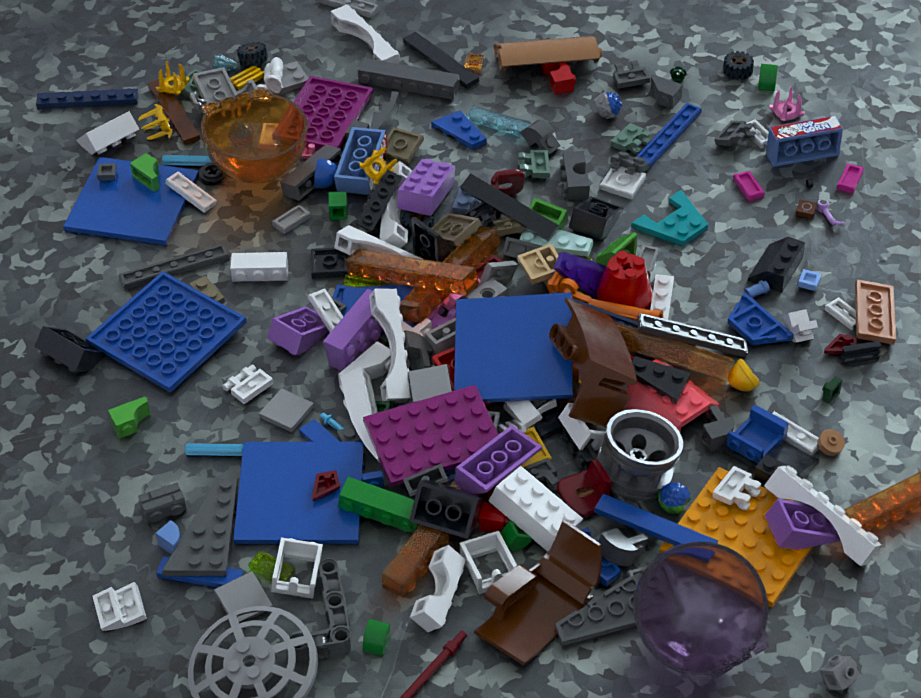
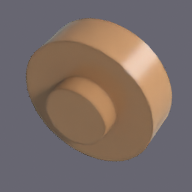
M827 429L818 437L817 444L824 454L836 456L843 450L845 440L839 432Z

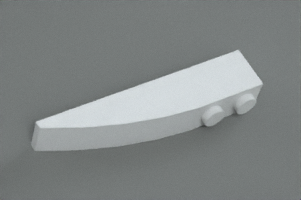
M360 366L340 376L342 382L340 388L345 397L343 403L349 412L359 437L373 456L380 462L363 423V417L378 413L370 376Z

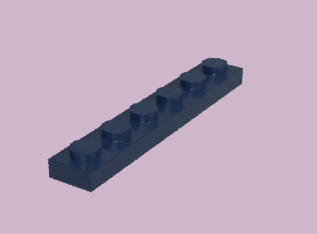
M138 88L37 93L36 107L37 109L132 105L138 104L139 92Z

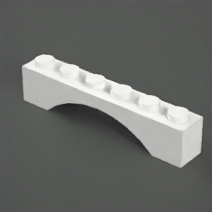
M344 5L331 11L332 25L339 32L354 35L365 41L373 50L374 60L399 64V52L394 50L389 42H386L349 5Z
M399 161L392 168L394 173L401 175L402 178L381 216L380 240L401 248L407 244L408 230L401 224V209H397L398 189L411 174L412 170Z
M350 225L337 232L335 249L348 255L367 257L386 263L403 273L411 284L424 290H428L438 283L440 266Z
M374 289L369 295L371 314L384 329L391 354L388 374L380 386L382 401H391L394 405L398 403L406 404L412 397V392L408 381L409 368L406 366L407 351L404 350L405 333L402 332L401 327L403 317L399 311L400 297L397 296V289Z
M779 466L764 487L779 499L801 501L820 511L836 529L842 542L844 553L860 566L867 565L882 546L878 542V538L873 533L864 531L861 528L862 525L857 520L848 518L845 515L846 512L840 506L831 504L828 501L829 498L824 493L815 491L812 488V483L798 477L795 469L790 466Z

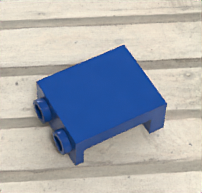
M755 404L750 410V417L735 432L730 431L728 433L726 446L758 464L765 454L777 447L787 437L789 423Z

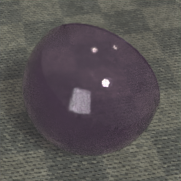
M712 542L683 543L658 555L641 575L634 594L633 616L642 643L660 663L678 673L687 675L692 683L696 681L700 688L714 680L712 675H716L718 678L733 669L734 666H738L752 657L751 651L756 655L769 647L766 642L769 636L765 631L768 620V599L764 584L750 562L733 549Z

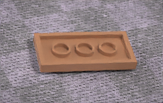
M856 280V338L894 345L896 341L894 287L886 284Z

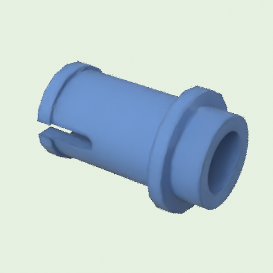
M761 280L758 284L745 288L744 292L753 298L761 294L766 295L770 288L766 281Z

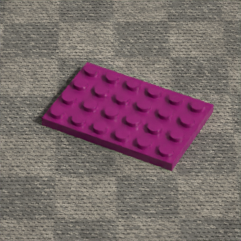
M310 76L274 131L273 140L305 147L312 143L315 144V149H321L325 145L341 148L346 139L345 132L352 121H357L373 94V88Z
M476 385L363 417V423L391 487L404 483L403 479L429 468L432 469L439 464L442 465L444 471L456 468L499 435Z

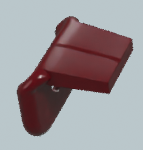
M519 169L497 171L491 179V186L508 196L518 194L524 188L525 174ZM506 183L512 184L510 187H499V185ZM493 209L495 217H501V213Z
M595 459L592 460L588 470L562 478L557 484V491L563 502L579 516L588 517L597 514L594 512V509L602 495L609 496L612 480L599 460ZM592 488L594 491L585 498H581L576 494L578 489Z

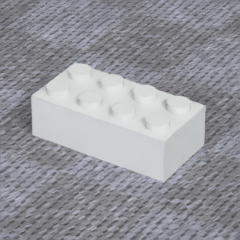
M522 466L499 483L489 499L491 504L516 523L519 528L547 552L550 550L564 519L577 528L583 520L581 516Z

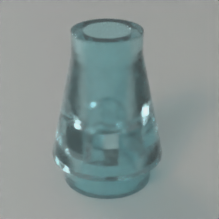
M221 54L215 55L213 68L224 67L225 70L237 71L238 61Z

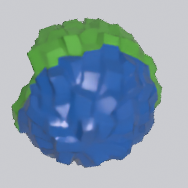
M670 482L663 485L662 489L658 492L660 506L669 514H681L684 510V505L692 499L687 487L679 482Z

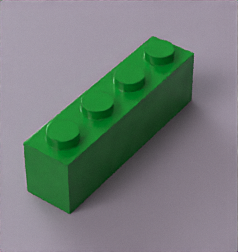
M347 477L339 494V508L379 521L384 525L399 528L404 532L415 534L419 524L409 521L414 499Z

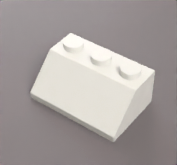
M130 111L87 132L77 139V142L91 155L96 152L100 155L107 151L106 147L110 145L115 147L122 143L121 139L126 137L128 140L136 136L135 132L139 130V127Z

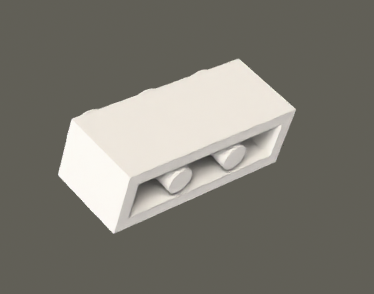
M287 252L232 253L230 267L232 282L287 281Z

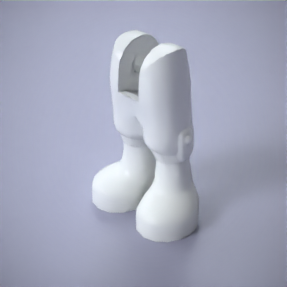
M275 57L271 63L266 64L264 70L265 85H257L256 96L261 100H270L274 98V93H280L283 62L280 58Z

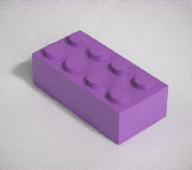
M421 159L398 189L397 209L431 216L454 185L455 166L449 165L446 162L439 163L431 159Z
M367 289L324 339L323 343L330 366L343 371L369 349L384 330L371 314L369 295L373 292L372 290Z

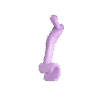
M818 200L817 210L824 213L830 224L833 226H844L843 221H835L828 211L829 201L826 204H821L820 200Z

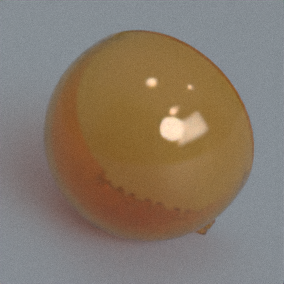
M260 88L251 91L252 97H250L249 92L235 95V100L233 97L219 100L220 106H218L217 101L204 104V115L201 120L203 146L211 162L226 176L236 181L250 184L271 182L289 172L302 156L307 142V118L301 108L289 99Z

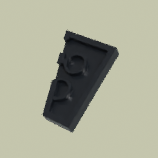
M635 356L632 363L636 380L645 386L653 387L657 390L658 394L661 396L666 395L671 399L672 403L677 405L690 380L691 373Z

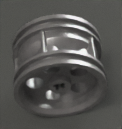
M632 409L614 415L607 424L604 442L596 458L612 480L610 491L623 498L636 501L658 498V492L662 489V486L671 482L673 467L677 464L683 449V439L678 429L670 421L656 413Z

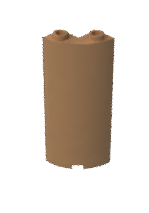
M594 36L495 43L493 45L495 61H499L500 71H507V68L510 66L583 60H593L594 63H598L602 57V49L598 48Z

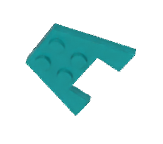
M682 190L669 197V203L678 209L660 222L656 223L646 215H642L631 223V228L680 246L686 245L708 230V223Z

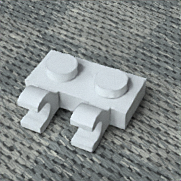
M733 466L713 491V498L730 506L735 502L740 509L746 511L751 505L748 503L751 496L758 497L761 493V490H759L761 483L757 480H752L751 473ZM746 489L750 495L741 492Z

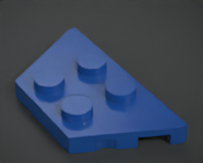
M747 293L742 294L740 302L736 304L734 311L728 317L727 324L744 339H747L751 345L793 340L794 334Z

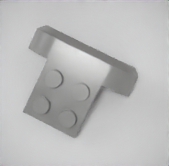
M222 67L192 75V79L202 99L197 98V93L193 92L190 93V100L196 111L211 113L248 104L257 94L258 88L252 79L247 81L243 89L236 91L225 68Z

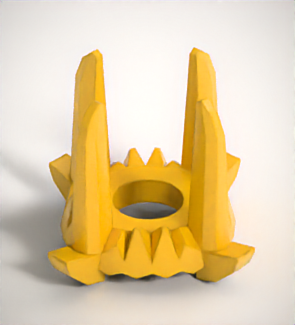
M166 61V78H163V72L160 69L158 73L159 87H155L157 91L176 95L181 94L185 85L190 81L189 77H185L182 64L179 63L180 76L176 75L175 72L171 76L168 61Z
M154 104L156 108L141 115L138 120L140 121L154 114L158 119L143 126L141 129L149 130L160 126L163 131L146 139L153 140L168 135V138H170L173 133V129H170L169 125L170 120L166 118L163 112L164 108L161 105Z
M382 147L379 151L373 150L371 157L367 158L364 163L359 162V167L373 179L374 184L379 183V180L387 170L394 172L392 167L397 163V159H394L387 165L383 158L380 159L386 147ZM373 163L379 165L380 171L373 169Z

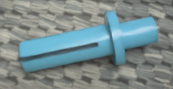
M324 412L320 415L325 425L329 424L337 431L345 429L333 419V415H327Z

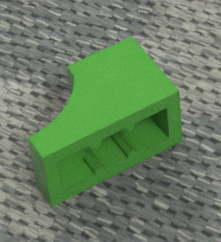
M145 153L130 163L132 176L153 192L160 189L157 176L160 174L159 163L156 158Z
M145 396L108 410L110 422L119 439L138 432V423L150 415L148 401Z

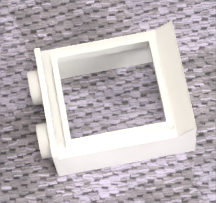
M568 403L558 418L578 449L583 450L589 440L594 439L591 446L594 450H599L604 442L606 428L594 425L596 430H590L584 421L570 418L568 415L574 403Z
M499 531L460 543V555L466 559L465 565L477 587L478 594L485 593L494 582L508 572L501 574L500 570L496 569L492 572L491 578L482 580L473 561L474 558L497 551L508 572L517 566Z
M281 537L272 578L271 592L313 599L323 544ZM284 557L315 562L310 586L298 584L299 580L296 577L290 578V582L279 581Z

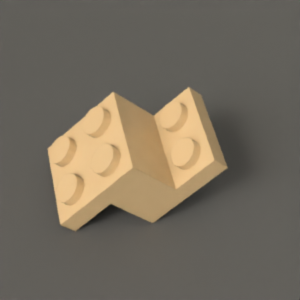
M552 244L517 256L519 264L532 285L543 281L547 287L548 280L556 272L553 268L558 258V253Z

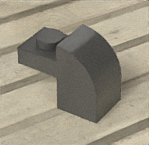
M537 120L520 132L529 146L536 142L541 150H548V155L561 146L551 132L554 128L544 120Z
M403 331L405 333L404 350L407 351V358L410 359L412 371L431 367L428 355L433 350L428 341L416 332Z
M716 404L709 406L708 421L710 423L704 424L702 439L710 452L722 449L727 443L728 433L734 430L733 416L726 418L724 412L720 411Z
M615 528L601 533L598 542L601 544L602 556L606 560L616 565L630 566L633 564L635 556L638 557L645 551L648 538L642 533L627 539Z

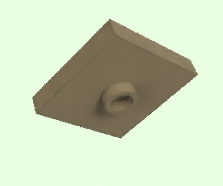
M393 127L387 136L388 147L384 158L397 159L398 162L409 165L424 141V136Z

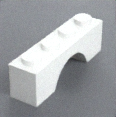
M449 545L434 551L429 564V569L435 580L434 595H428L416 600L410 618L427 632L439 629L445 624V617L452 605L451 601L458 588L459 578L464 571L463 567L466 559Z

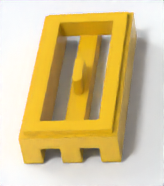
M252 66L231 77L230 80L239 91L245 87L248 80L253 79L254 82L263 79L264 71L261 72L260 68L257 69V66Z

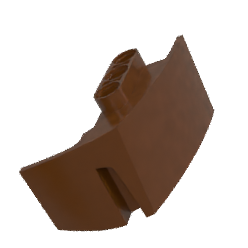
M565 298L564 301L569 307L572 317L567 327L557 323L554 324L550 329L549 338L565 360L574 362L580 370L579 379L581 380V387L568 416L606 428L609 420L621 412L630 399V395L626 391L628 384L635 385L637 381L633 363L626 343L611 316Z
M564 519L550 550L541 558L539 563L531 569L520 564L487 589L484 598L495 606V611L492 617L475 629L474 634L523 666L527 664L558 636L555 630V623L572 612L584 608L592 600L593 595L590 591L598 585L601 574V544Z

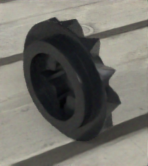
M209 163L199 170L201 181H205L206 184L209 182L213 184L215 182L220 183L221 180L226 179L227 169L223 164Z

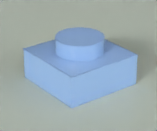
M803 269L798 281V287L816 291L821 280V274Z

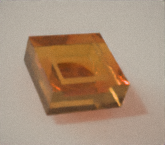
M468 53L465 67L472 70H482L484 55Z

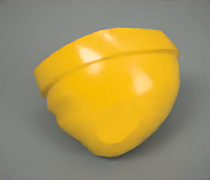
M740 358L730 370L728 383L737 390L748 392L757 388L760 385V381L746 362Z

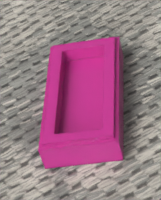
M847 163L836 189L854 194L864 173V168Z
M750 170L733 175V180L748 201L765 196L764 190Z

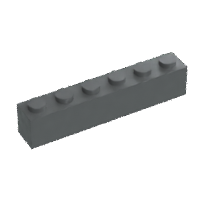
M364 58L358 68V82L361 84L454 100L460 88L459 74L368 58Z

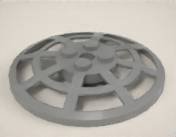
M253 606L231 612L210 626L194 647L188 667V684L193 698H200L199 694L210 687L218 698H238L241 688H255L258 696L253 698H273L291 680L301 685L293 698H306L317 675L318 652L315 641L308 628L300 619L280 608ZM271 612L266 621L252 620L239 623L238 616L248 613ZM280 615H283L293 621L304 636L290 639L289 635L282 628L275 625V622ZM230 622L231 628L221 634L212 646L203 645L215 630L224 623ZM262 627L256 637H245L242 631L243 628ZM273 630L281 636L284 642L271 646L265 638L269 631ZM234 633L237 642L228 650L219 648V645L229 635ZM308 644L310 660L305 677L293 672L296 663L294 647ZM288 650L289 657L287 668L277 665L276 654ZM198 653L208 654L205 663L206 679L195 686L193 670ZM213 657L224 658L223 669L212 674ZM256 659L252 666H245L247 660ZM273 674L281 676L282 678L276 686L267 692L264 684ZM225 677H228L233 684L229 695L221 691L216 685V682Z

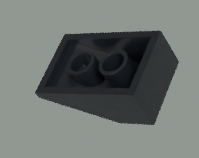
M591 196L573 208L568 228L573 229L577 234H587L594 240H602L609 234L624 208Z
M413 217V255L440 266V276L454 267V252L437 232Z
M783 442L765 454L757 464L754 480L759 481L761 486L764 487L779 466H790L797 471L796 475L798 477L806 479L819 462V459Z

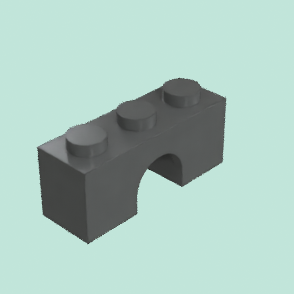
M584 151L563 152V159H560V170H563L561 176L562 181H565L563 183L564 193H567L568 200L588 199L590 185L588 174H585L586 161Z

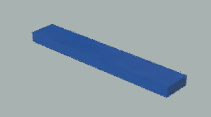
M686 103L636 157H641L644 161L649 162L650 169L701 114L702 108Z
M605 494L602 495L594 509V512L706 559L711 558L718 545V540Z

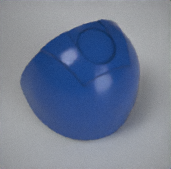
M318 159L314 179L316 189L328 188L335 184L334 176L338 167L335 163L327 159Z

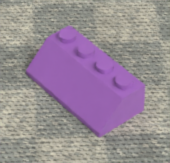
M511 425L456 467L455 484L467 492L474 494L486 493L542 450V446Z

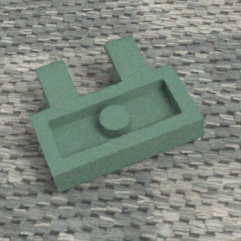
M629 123L611 140V147L623 152L630 150L638 154L642 151L638 146L642 143L647 145L651 141L648 138L651 132Z
M530 150V153H518L519 159H523L518 160V166L524 172L525 178L529 175H532V178H550L548 150Z

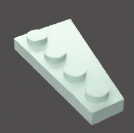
M560 229L556 231L549 242L530 230L523 231L519 239L541 245L542 247L552 244L558 254L566 252L576 256L589 257L593 247V239Z

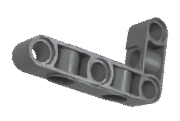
M332 558L323 559L319 563L320 585L328 628L310 632L315 641L318 659L345 655L352 649L351 628L342 578H340L338 563ZM296 633L290 636V639H294L304 635L303 633ZM308 644L294 647L296 662L310 660Z

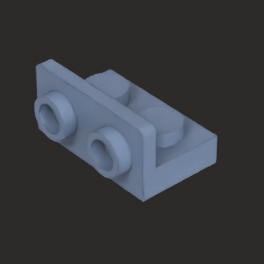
M459 188L452 207V213L463 214L479 204L480 201Z

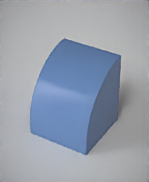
M170 520L156 532L158 546L172 555L181 540L178 526Z

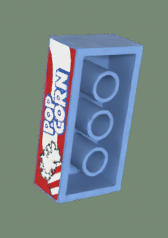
M836 116L769 127L766 155L773 167L839 156L843 128Z
M351 128L334 176L337 192L346 191L347 193L370 194L375 184L373 179L359 167V162L364 163L367 158L372 156L373 150L379 151L382 147H386L387 150L386 130ZM385 150L384 153L380 156V159H381V158H384V155H385L386 150ZM373 163V169L379 171V165Z

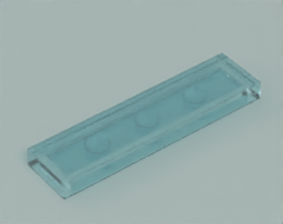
M472 106L465 115L471 122L523 137L520 132L532 124L476 106Z

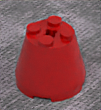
M625 251L617 252L608 261L597 288V300L649 309L651 307L653 291L646 270L645 260L642 257Z

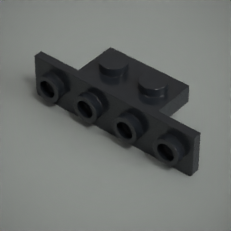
M390 170L386 171L375 190L372 189L370 192L368 203H364L361 209L362 214L356 223L357 226L373 232L401 181V175Z

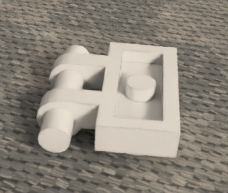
M252 364L248 368L244 367L240 370V373L235 377L232 376L227 379V382L222 386L225 391L231 389V394L240 402L246 404L274 383L272 377L261 369L257 370Z

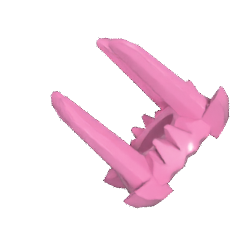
M793 87L790 88L789 97L786 101L779 102V90L776 92L774 104L769 105L770 110L781 119V122L802 117L805 114V111H801L802 97L800 94L798 95L797 105L792 103Z

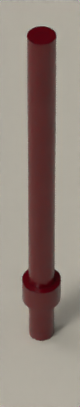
M461 630L452 641L449 640L443 646V651L400 698H412L445 660L457 652L458 646L464 641L467 634Z

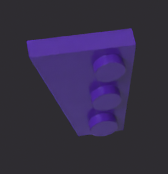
M562 252L559 253L553 269L564 278L574 280L582 293L595 298L606 266Z

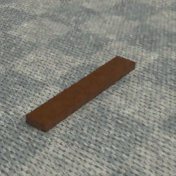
M159 79L149 82L148 88L159 105L164 108L165 115L169 118L184 145L201 140L200 134L173 93L157 91L155 87H159Z

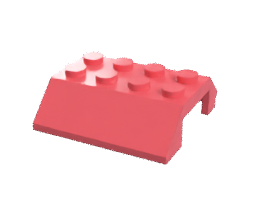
M658 359L653 360V362L673 367L672 365H669L664 361ZM689 380L677 405L672 403L671 399L666 395L661 396L657 393L656 389L651 386H645L639 381H636L635 385L628 384L626 390L630 395V399L626 404L629 410L638 409L656 413L670 421L680 434L681 427L707 411L706 417L708 418L709 406L717 404L718 408L720 407L717 401L708 396L701 388L694 385L691 380Z

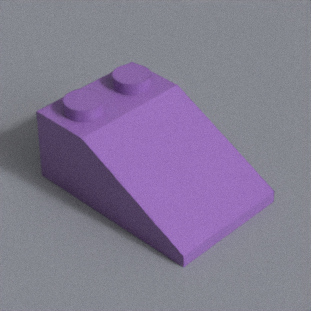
M305 306L274 317L267 338L273 341L275 345L288 350L290 354L298 355L308 351L329 330L318 313Z
M777 499L764 515L776 543L781 548L797 550L840 541V537L832 523L820 511L806 503Z

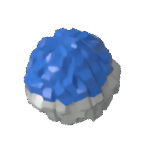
M603 92L595 100L601 117L606 119L614 118L618 115L623 105L620 97L612 92Z

